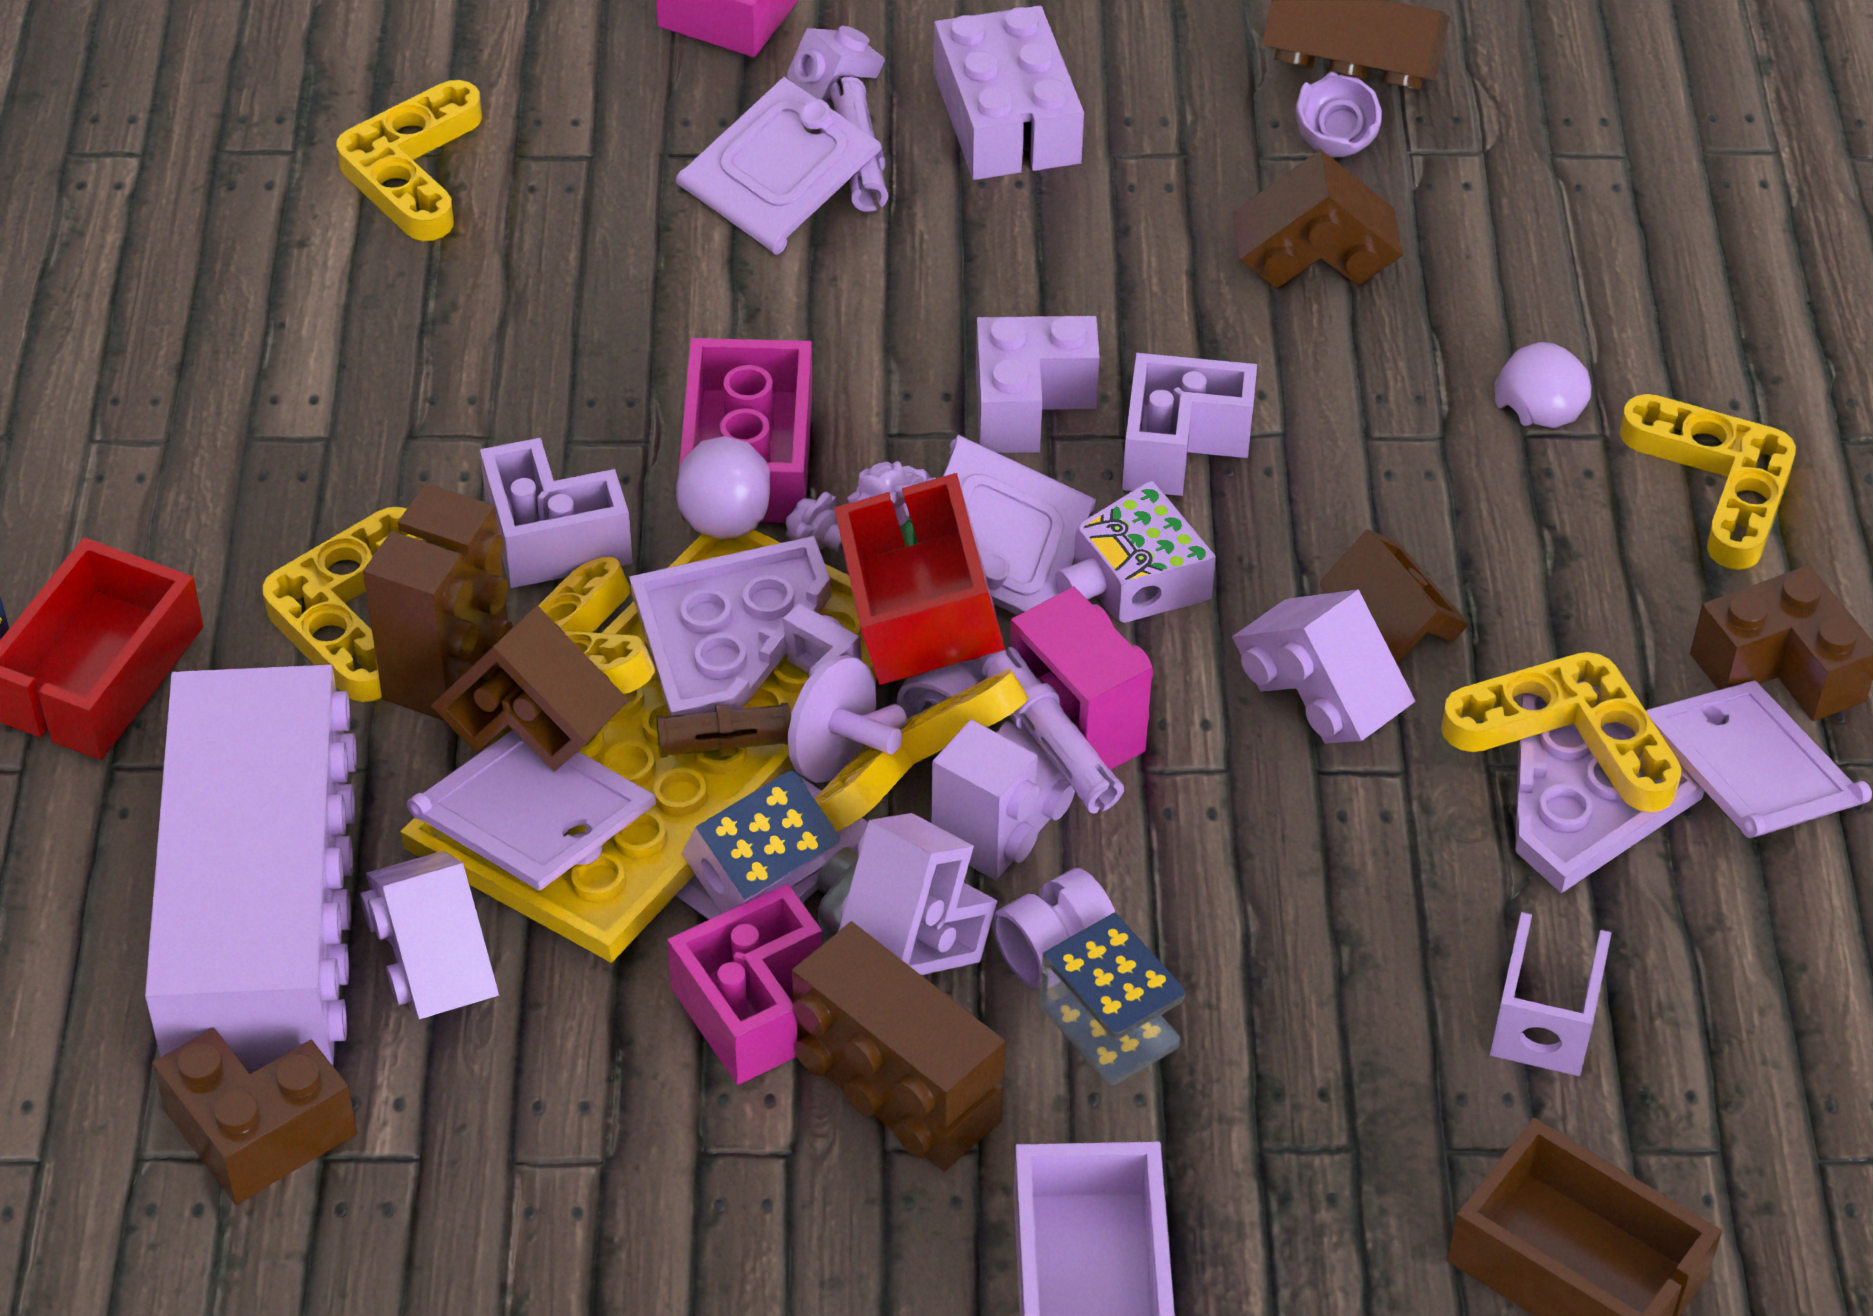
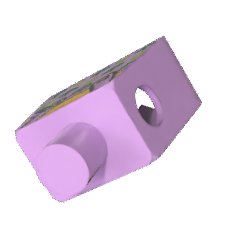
M1150 481L1080 523L1075 535L1074 565L1057 571L1056 584L1059 593L1075 586L1087 600L1097 596L1116 621L1126 623L1211 599L1216 556L1155 482Z

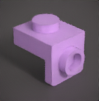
M840 26L838 30L807 28L787 71V77L816 99H821L827 103L830 99V89L835 82H838L840 76L877 78L886 59L868 45L870 40L865 34L848 26Z
M800 603L783 618L788 662L809 673V678L820 665L834 656L851 655L862 661L860 636L845 629L835 618L828 615L822 616Z

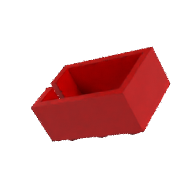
M957 473L902 488L918 544L908 547L901 531L890 492L834 507L860 628L879 685L900 679L912 678L921 673L964 661L975 660L982 656L1005 650L974 528Z
M83 537L0 640V723L40 738L48 729L51 742L102 761L204 628L194 577Z

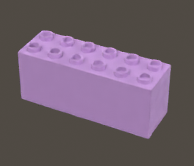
M332 665L180 671L171 673L145 993L160 1057L212 1028L216 1029L249 1073L255 1072L311 1039L333 1066L334 1041H346V1005L344 999H339V985H348L349 958L347 944L340 943L342 930H350L351 903L349 890L342 888L344 876H352L353 849L351 836L343 835L346 832V824H354L355 822L353 784H345V782L348 780V773L356 772L357 747L355 734H344L343 732L350 729L348 691H336Z

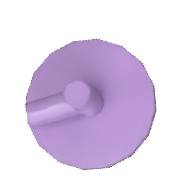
M851 655L834 656L820 665L804 684L794 705L788 730L789 757L795 771L809 781L815 783L832 781L864 745L888 754L895 753L900 747L902 733L899 729L906 725V713L897 704H892L875 711L876 683L869 666L860 659Z

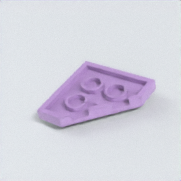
M815 536L629 576L632 597L669 716L715 712V705L729 704L730 710L743 709L787 653L783 618L798 603L819 613L831 598L830 578Z
M1592 687L1598 695L1599 689L1597 687ZM1526 693L1522 694L1520 707L1528 710H1541L1547 707V703L1537 695ZM1608 723L1601 727L1608 736L1614 739L1626 740L1635 736L1634 731L1630 727L1621 723ZM1574 724L1527 737L1518 741L1515 852L1560 893H1563L1703 799L1705 790L1680 764L1682 769L1676 798L1672 804L1661 811H1640L1627 805L1619 796ZM1639 769L1638 778L1646 777L1642 770ZM1659 779V780H1656V781H1653V782L1656 784V783H1660L1661 780Z

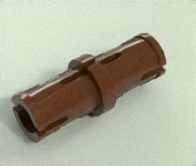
M781 703V705L730 710L729 704L715 705V712L663 717V715L656 716L661 758H666L670 755L719 750L720 757L733 756L734 749L776 744L788 745V730L791 721L789 704Z

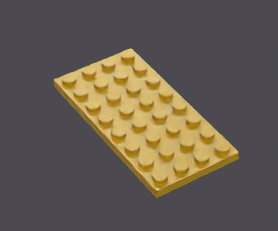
M752 530L743 537L725 540L701 534L668 568L775 545L781 542L756 530ZM825 564L830 578L831 598L818 614L835 618L845 629L860 636L862 662L869 666L876 682L877 677L860 628L849 575ZM633 601L602 633L640 637L651 658ZM786 653L743 709L788 703L792 716V711L799 694L809 679V673L789 663ZM654 669L653 676L646 684L633 692L624 694L629 701L578 751L654 794L656 804L601 845L602 853L596 861L584 865L575 864L539 891L421 819L414 817L400 833L405 850L418 857L440 851L447 852L463 862L469 885L612 963L695 875L682 855L694 828L784 773L793 771L794 767L789 757L788 745L785 744L734 749L733 756L720 757L718 750L670 755L666 758H661L658 746L656 716L663 715V717H666L669 714ZM508 725L483 750L488 748L490 745L495 743L497 740L505 736L513 729ZM585 825L572 827L564 834V837L567 834L572 836L577 833H586Z

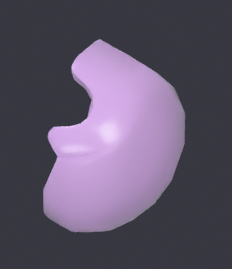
M1329 72L1313 84L1306 82L1301 87L1295 118L1302 139L1315 152L1321 149L1330 157H1345L1364 149L1377 137L1381 125L1382 110L1376 92L1362 80Z
M1533 343L1518 349L1502 368L1494 383L1495 403L1498 408H1503L1506 405L1512 407L1517 412L1520 423L1523 426L1534 423L1536 425L1556 428L1574 422L1588 405L1592 388L1589 372L1565 348L1555 343Z
M727 436L701 441L683 459L676 483V499L679 512L696 532L720 540L743 537L754 530L758 522L764 519L770 496V469L766 460L748 442Z

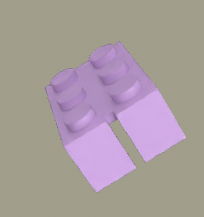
M1041 5L934 21L933 73L972 180L1022 173L1024 122L1031 121L1030 165L1032 171L1081 164L1084 111Z
M1160 1142L1016 1144L1013 1193L1020 1316H1175Z

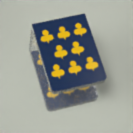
M1116 912L1043 952L1040 1007L1108 1085L1115 1086L1179 1048V1034L1161 1014L1184 1001L1185 989Z

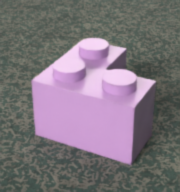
M1096 316L977 317L976 387L979 445L996 453H1040L1042 410L1097 409L1100 355Z
M1136 353L1125 440L1122 490L1134 491L1140 486L1154 481L1164 494L1183 496L1188 452L1248 458L1257 364Z
M541 438L480 449L486 503L495 505L498 534L503 537L501 556L510 588L565 578L580 565L599 557L616 558L621 566L633 564L629 511L615 469L554 481Z
M1359 589L1285 599L1232 636L1241 654L1242 667L1248 677L1256 683L1260 692L1296 688L1306 707V717L1309 724L1321 736L1325 744L1363 741L1416 702Z
M971 719L933 760L931 823L974 845L969 866L997 881L1013 861L1020 863L1029 855L1034 847L1039 831L1050 819L1056 821L1064 815L1072 802L1075 790L1057 770L1028 731L1017 728L1015 724L1007 720L997 732H994Z
M913 813L872 819L868 821L866 831L858 845L859 858L849 894L841 907L839 931L849 922H854L920 975L980 962L997 900L964 883L974 845Z
M440 851L366 873L370 890L360 893V900L370 931H376L379 940L385 938L393 947L397 963L386 966V971L397 1006L408 1003L410 1011L418 1019H422L499 995L463 862L445 851Z

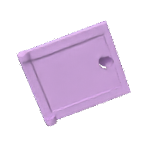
M783 77L695 160L682 169L676 177V183L761 243L773 254L777 255L785 249L787 245L786 238L878 153L882 147L878 140L829 108L825 101L816 99L786 77ZM804 127H807L809 129L820 128L822 133L811 134L808 133L804 129Z
M957 435L950 443L949 454L951 456L943 476L954 473L958 475L974 528L993 604L1019 615L1060 594L1056 584V573L1072 566L1076 529L1094 511L1096 499Z
M1756 680L1645 710L1679 763L1740 828L1747 838H1754L1858 806L1871 800L1872 791L1870 786L1864 781L1853 783Z
M514 730L497 740L423 794L417 793L407 801V807L415 818L421 819L539 891L575 864L584 865L596 861L601 856V845L656 804L654 794L580 752L574 754L554 772ZM585 825L586 833H577L572 836L567 834L564 837V834L572 827Z

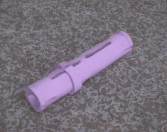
M854 77L841 78L844 94H841L840 86L837 82L830 89V97L835 112L875 138L863 82ZM882 149L849 179L852 203L861 211L871 212L877 210L873 196L874 193H876L881 207L888 200V190L882 174L885 168V157Z
M1008 647L1007 652L1003 650L991 655L982 669L985 679L1003 670L1011 669L1029 697L1020 708L1009 715L1017 728L1027 730L1034 737L1057 770L1077 792L1089 812L1094 814L1098 813L1099 808L1103 812L1112 807L1123 795L1124 785L1117 779L1110 768L1108 769L1095 749L1063 712L1059 705L1060 697L1051 685L1047 683L1042 684L1015 648Z

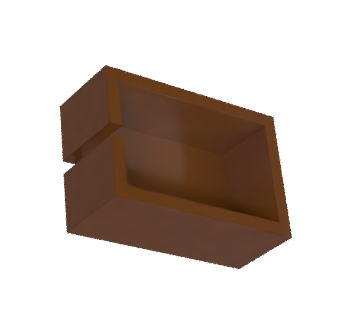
M1271 0L1262 45L1275 49L1274 60L1313 68L1315 58L1330 61L1328 71L1367 79L1369 69L1383 71V82L1420 90L1422 80L1436 82L1450 16L1442 11L1388 0Z
M425 483L399 519L398 528L399 531L425 539L426 542L391 531L364 568L363 577L382 699L445 721L431 705L513 628L512 622L508 621L506 597L508 581L503 578L501 562L503 537L498 534L495 505Z
M849 922L792 969L793 1011L797 1018V1042L794 1044V1051L797 1058L809 1072L816 1076L825 1075L841 1088L857 1111L868 1117L874 1115L893 1130L901 1145L909 1153L918 1158L925 1156L945 1172L1002 1122L1003 1085L999 1081L1004 1078L1005 1040L854 922Z
M1533 1117L1457 1213L1447 1261L1534 1316H1680L1708 1278L1723 1230Z

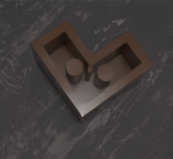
M1321 149L1232 212L1239 260L1276 288L1282 286L1320 258L1324 259L1359 286L1403 256L1394 208Z
M1810 565L1702 603L1690 655L1718 690L1754 680L1761 684L1778 677L1812 721L1867 701L1873 681V641Z
M536 605L443 693L431 707L476 753L503 728L509 725L555 772L584 747L629 700L610 681L608 676L600 671L573 643L564 631Z
M215 1028L208 1030L152 1062L164 1111L235 1205L358 1134L349 1086L312 1039L251 1074Z

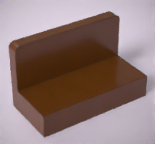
M1368 529L1320 581V586L1326 594L1359 589L1396 664L1408 654L1427 632L1454 642L1469 625L1398 542Z

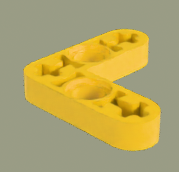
M449 80L440 83L346 130L337 139L339 168L343 175L413 239L434 241L446 236L454 226L450 195L413 160L472 131L479 125L482 120L479 90L470 82L462 80ZM406 126L423 128V130L414 134L396 132ZM390 179H405L408 181L407 184L400 187L388 188L381 185ZM417 202L419 203V211H417L416 208Z
M1644 394L1631 398L1624 407L1620 426V436L1628 447L1644 454L1728 477L1708 536L1707 551L1710 557L1717 564L1730 569H1746L1757 564L1764 551L1790 476L1796 453L1793 439L1785 432L1773 427L1662 396ZM1644 422H1651L1653 426L1645 425ZM1675 428L1681 430L1680 435L1674 434ZM1696 434H1709L1717 437L1722 444L1714 447L1703 446L1692 437ZM1761 454L1771 456L1767 471L1756 468ZM1746 490L1755 491L1765 497L1767 501L1762 504H1749L1742 501L1737 496V493ZM1736 524L1747 527L1742 542L1731 539Z
M388 507L375 512L275 570L266 578L263 584L266 614L270 621L314 665H332L336 687L340 691H348L349 698L360 702L375 701L382 698L372 630L345 603L366 592L363 570L391 531L424 541L422 538L399 531L398 521L407 508ZM341 560H352L360 564V567L354 572L344 575L334 574L328 570L331 565ZM302 597L304 598L306 609L303 614L301 605L296 601ZM334 625L346 630L341 637L333 641H320L312 637L318 629L325 626ZM354 654H356L357 662L363 667L356 671L352 658Z
M599 557L580 565L572 571L538 606L564 631L599 670L608 676L610 681L623 694H627L646 684L653 676L655 667L640 637L593 633L626 600L631 589L620 562L613 557Z
M1585 652L1570 655L1462 687L1452 692L1446 699L1441 726L1443 736L1450 745L1468 752L1484 751L1574 724L1619 796L1627 805L1637 810L1655 812L1669 807L1676 798L1682 769L1679 761L1617 666L1610 659L1600 654ZM1600 686L1598 695L1592 687ZM1520 694H1534L1541 697L1547 703V707L1541 710L1524 709L1513 698ZM1608 723H1621L1630 727L1634 731L1635 736L1626 740L1614 739L1608 736L1601 727ZM1639 769L1642 770L1646 777L1638 778ZM1659 779L1661 780L1660 783H1656V784H1655V783L1653 782V781H1656V780H1659Z
M1003 670L908 718L906 725L899 729L902 733V741L895 753L888 754L865 745L814 799L836 832L870 812L915 763L943 750L971 719L985 727H989L1016 711L1029 697L1012 670Z

